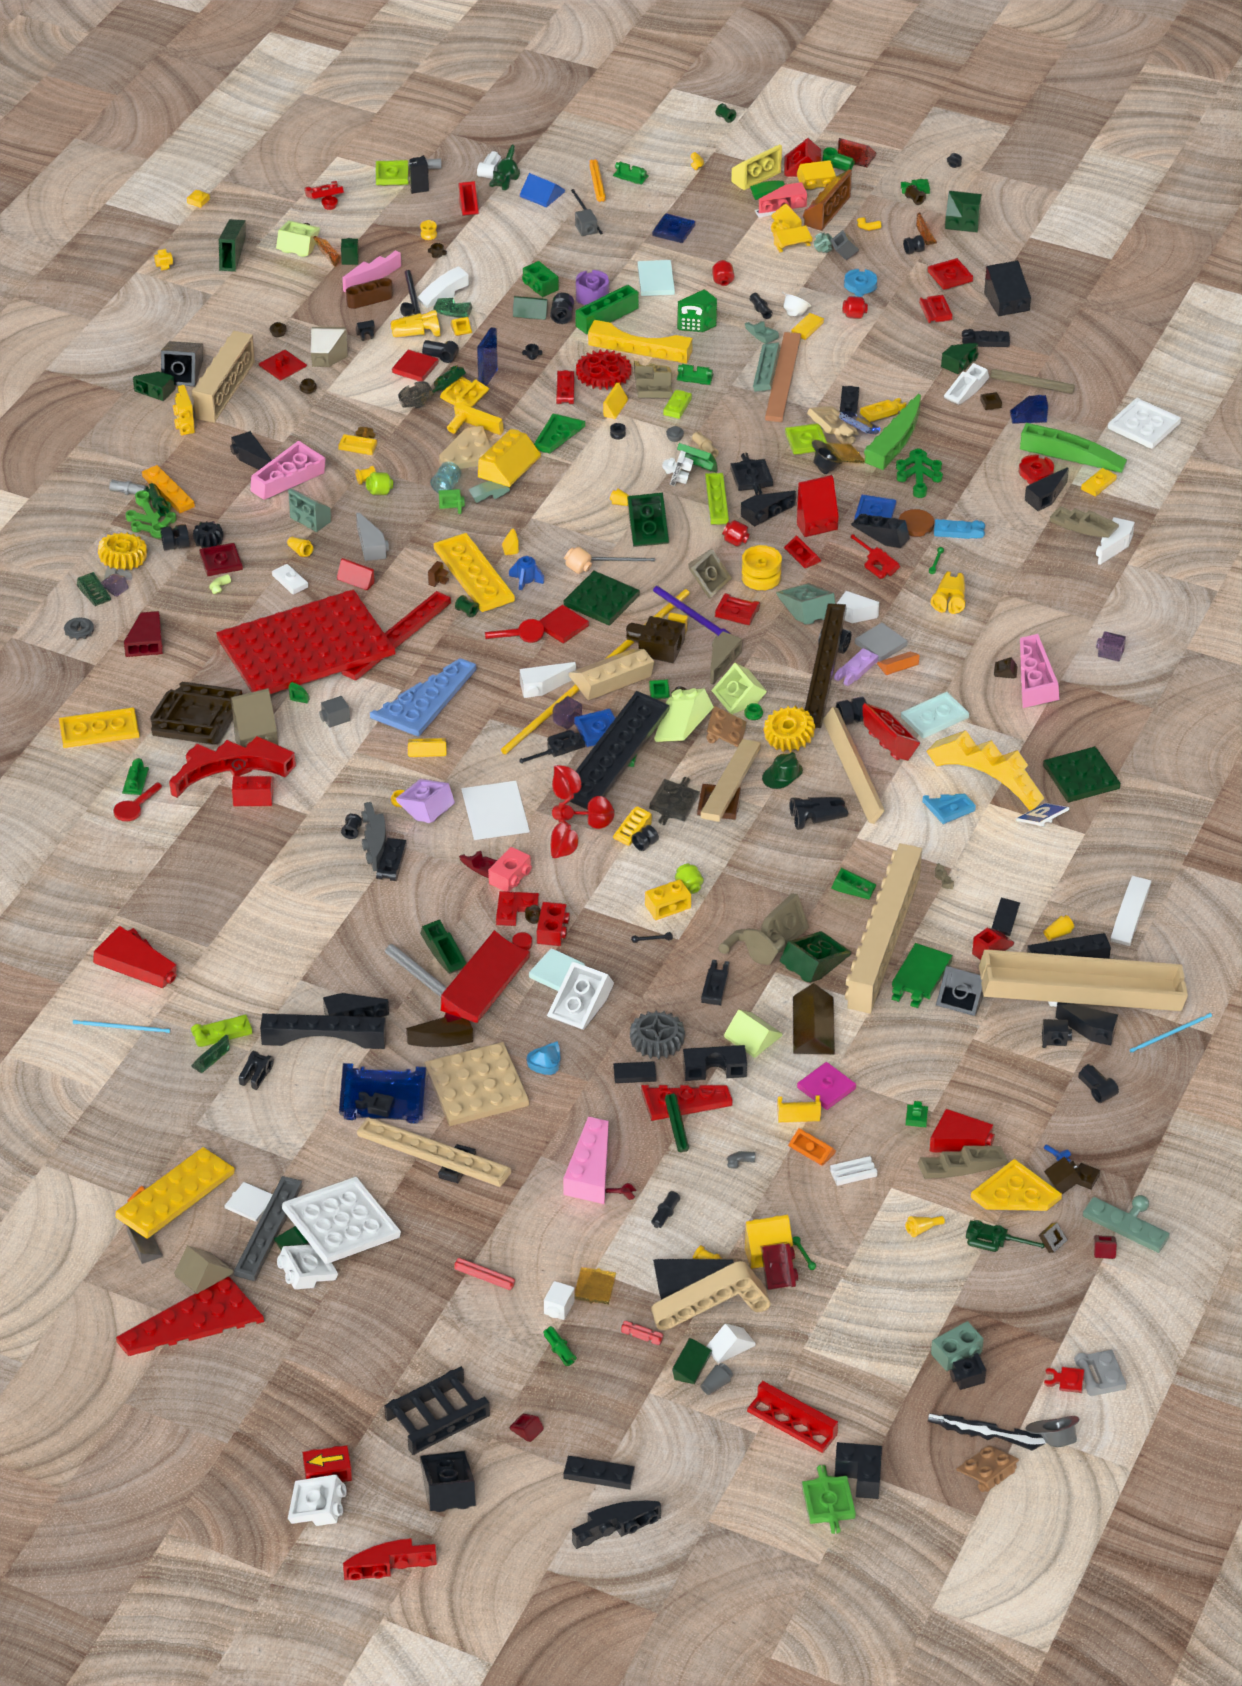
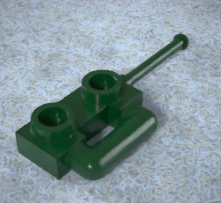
M458 365L451 367L434 381L435 388L415 402L414 405L418 407L420 403L436 391L446 389L466 374L464 368L458 367Z
M970 1220L966 1231V1239H968L967 1244L969 1246L991 1252H997L999 1247H1004L1006 1240L1041 1247V1249L1045 1248L1043 1243L1007 1234L1008 1229L1000 1225L984 1224L980 1220ZM978 1238L984 1239V1240H988V1241H992V1243H991V1242H987V1241H983V1240H979Z

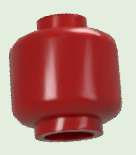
M720 260L713 265L712 274L716 284L727 286L734 280V269L730 262Z
M849 296L843 301L842 312L845 313L847 318L861 319L864 313L867 314L868 304L865 303L863 297Z
M736 520L731 521V523L728 522L722 533L724 540L736 547H739L742 543L746 544L750 536L747 533L748 526Z

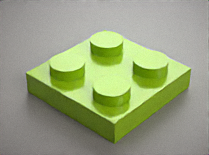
M408 160L376 161V185L408 184Z
M817 423L785 428V434L793 455L816 452L812 446L813 440H819L827 444L821 426Z

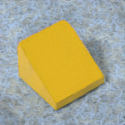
M468 317L451 320V328L455 336L472 333Z
M514 529L510 530L502 543L505 555L518 554L519 540Z

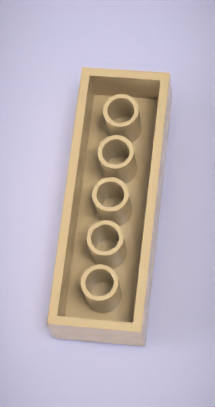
M233 331L230 337H227L225 344L220 348L219 353L213 358L211 365L207 367L203 377H200L199 383L192 390L195 419L216 422L255 363L253 334Z

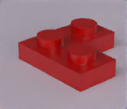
M499 891L496 925L516 926L517 913L525 912L526 907L531 905L538 906L539 893Z

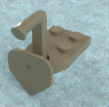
M791 893L765 918L761 931L750 928L736 930L719 945V951L727 954L737 941H745L749 955L756 963L770 965L776 955L785 950L788 941L799 938L809 928L798 894Z

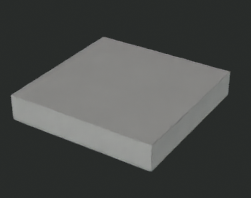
M883 623L855 638V644L878 655V661L885 660L906 647L908 643L906 639Z

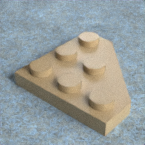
M483 426L465 428L439 455V462L443 472L479 465V458L491 448Z

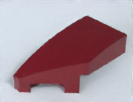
M477 851L475 855L469 857L465 856V854L459 856L460 861L464 865L486 878H489L488 870L497 861L486 856L483 857L482 851Z

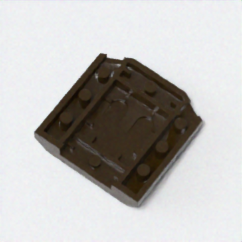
M183 681L179 683L180 687L176 690L170 689L167 691L150 716L152 735L206 744L219 743L233 721L231 697L243 695L240 689Z

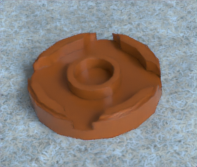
M910 509L903 512L899 517L901 520H906L909 536H925V533L932 532L934 528L933 516L924 510Z

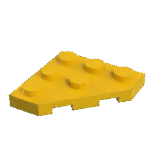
M1013 1159L973 1190L971 1198L986 1210L1047 1211L1062 1199V1193L1016 1159Z

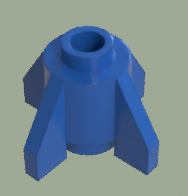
M523 556L519 558L509 569L510 577L519 578V590L521 591L525 584L533 582L534 579L537 583H544V575L532 557Z

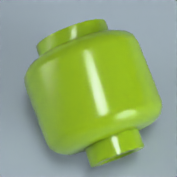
M372 472L366 479V489L372 495H387L390 489H393V479H390L388 473Z
M687 863L681 865L676 870L675 881L681 879L691 894L697 893L701 889L704 878L697 866Z

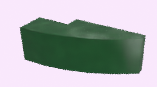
M439 919L422 926L420 934L441 966L449 974L463 969L467 963L451 933H447L441 920Z

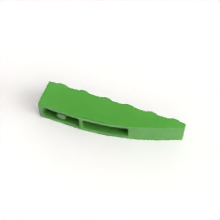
M920 394L911 399L908 405L900 411L899 415L896 418L894 417L887 427H884L881 434L876 436L870 445L866 446L864 450L866 464L884 470L901 452L909 441L918 421L921 404Z
M1026 423L1021 433L1020 450L1121 473L1127 463V459L1095 442L1061 430Z

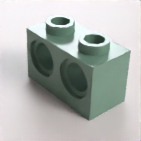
M966 1321L933 1339L931 1355L946 1371L952 1369L953 1362L973 1357L975 1353L980 1355L983 1349L984 1338Z

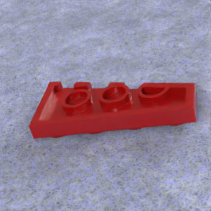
M641 1085V1092L651 1121L669 1118L665 1102V1096L668 1094H676L681 1115L730 1107L733 1102L727 1085H700L699 1088H691L689 1085H680V1088H668V1085H659V1088H649V1085Z

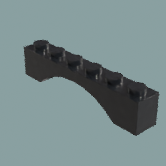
M262 1013L260 1026L261 1044L283 1046L300 1038L326 1036L347 1040L364 1049H385L386 1017Z

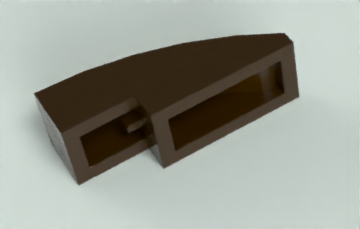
M443 1017L406 1028L408 1045L450 1047L473 1042V1028L469 1020L463 1018L447 1022L446 1018Z

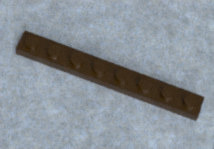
M828 603L804 709L812 716L815 728L822 727L847 611L846 604Z

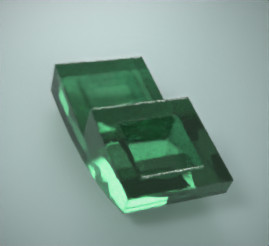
M438 298L433 309L437 313L446 316L464 318L469 317L473 307L471 302L455 303L454 298Z

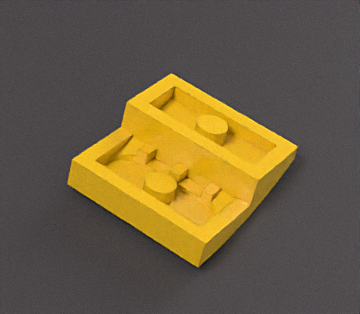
M462 376L441 393L440 398L453 405H456L458 402L473 407L490 388L476 379L470 382Z

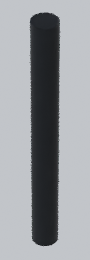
M406 270L404 272L411 304L414 305L413 312L416 315L420 313L411 271Z

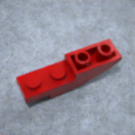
M412 1538L373 1546L343 1562L344 1580L380 1579L391 1577L390 1569L394 1568L405 1569L407 1567L437 1565L436 1545L412 1546Z

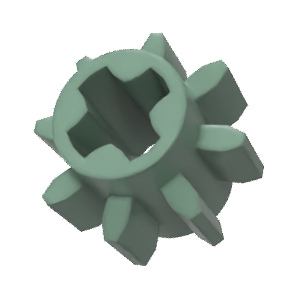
M820 232L815 236L816 240L813 244L818 252L827 253L833 249L830 241L832 236L829 233Z

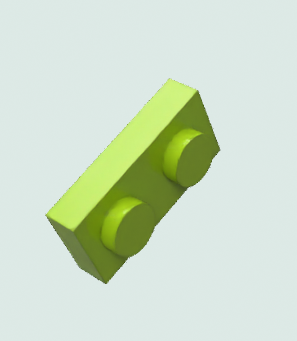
M675 390L663 409V415L680 419L692 399V393Z

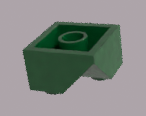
M949 191L945 229L977 233L980 222L982 194Z

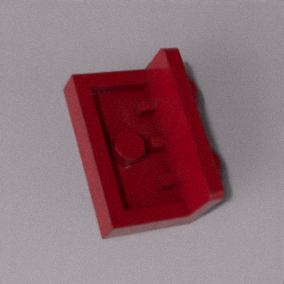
M787 1242L760 1246L767 1290L789 1286L796 1287L798 1272L796 1268H793L792 1260L795 1259L793 1246L790 1247V1244Z

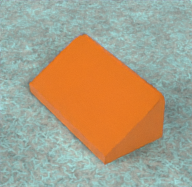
M911 651L879 661L877 665L885 675H889L919 665V654Z
M798 1128L788 1144L789 1147L821 1166L836 1153L833 1147Z

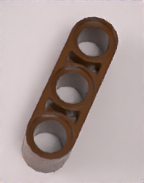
M389 278L369 281L350 286L346 289V303L351 309L387 301L393 297L392 280Z

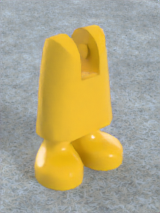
M431 310L422 315L419 313L395 319L390 323L394 337L425 335L424 329H430L436 337L441 336L436 310Z
M950 571L944 574L936 593L931 597L930 602L934 609L941 613L945 612L949 597H951L948 606L949 613L956 614L964 609L966 604L964 599V574L958 573L957 577H951Z

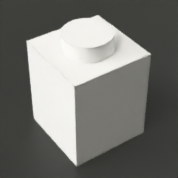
M554 1281L544 1299V1314L552 1318L565 1320L574 1303V1287Z

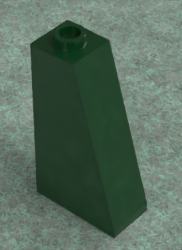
M229 219L220 235L219 271L236 272L246 237V220Z

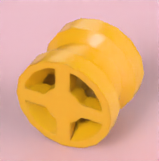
M426 220L420 224L422 239L432 240L437 237V225L434 221Z

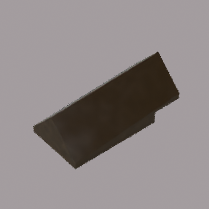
M813 983L793 996V1054L835 1055L833 996Z

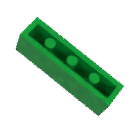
M627 284L577 309L576 327L587 335L594 320L611 323L639 309V292Z

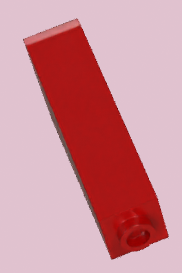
M120 925L94 950L93 962L95 964L162 989L168 983L171 984L177 976V965Z

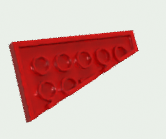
M228 1276L198 1294L195 1293L120 1334L116 1337V1341L129 1357L155 1350L157 1346L165 1344L169 1346L176 1345L177 1341L184 1339L192 1341L223 1333L224 1329L232 1327L239 1329L245 1327V1324L256 1322V1324L263 1323L264 1316Z

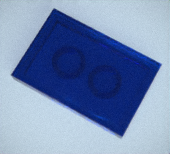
M493 327L488 330L477 346L478 381L485 386L488 385L498 370L497 328Z

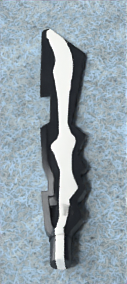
M930 1413L928 1422L939 1424L946 1430H954L960 1435L968 1434L970 1437L981 1436L986 1440L997 1437L1031 1451L1046 1444L1041 1434L1029 1433L1014 1428V1432L998 1428L997 1424L965 1420L964 1417L946 1414L940 1416Z

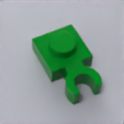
M928 179L912 180L911 183L901 182L902 194H905L906 188L910 185H915L919 191L930 194Z

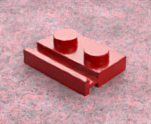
M944 295L928 296L927 299L920 298L919 304L928 323H931L933 320L935 322L952 320V313Z

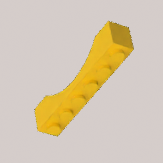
M598 320L593 321L588 331L589 346L686 364L692 353L693 338L679 335L663 338L638 337L619 330L609 322Z

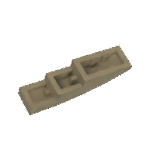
M1060 506L1050 516V522L1096 537L1109 538L1119 527V524L1090 510L1084 513L1076 508L1070 511Z
M963 1146L961 1152H942L940 1157H920L918 1161L924 1179L963 1176L1007 1165L1008 1163L1001 1146Z

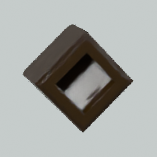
M1009 657L995 662L994 676L1017 678L1018 666L1013 658Z

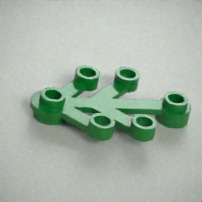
M920 448L910 451L907 459L896 461V469L899 470L896 475L897 481L905 482L907 478L916 473V484L913 486V496L916 498H924L927 495V486L923 483V474L930 477L933 482L938 483L943 479V473L940 472L942 462L940 460H931L927 457V453ZM912 463L915 464L914 466H912V467L909 468L908 470L903 471V470L906 469V467H907L908 465H910V464H912ZM922 463H925L926 465L930 466L932 470L922 465Z

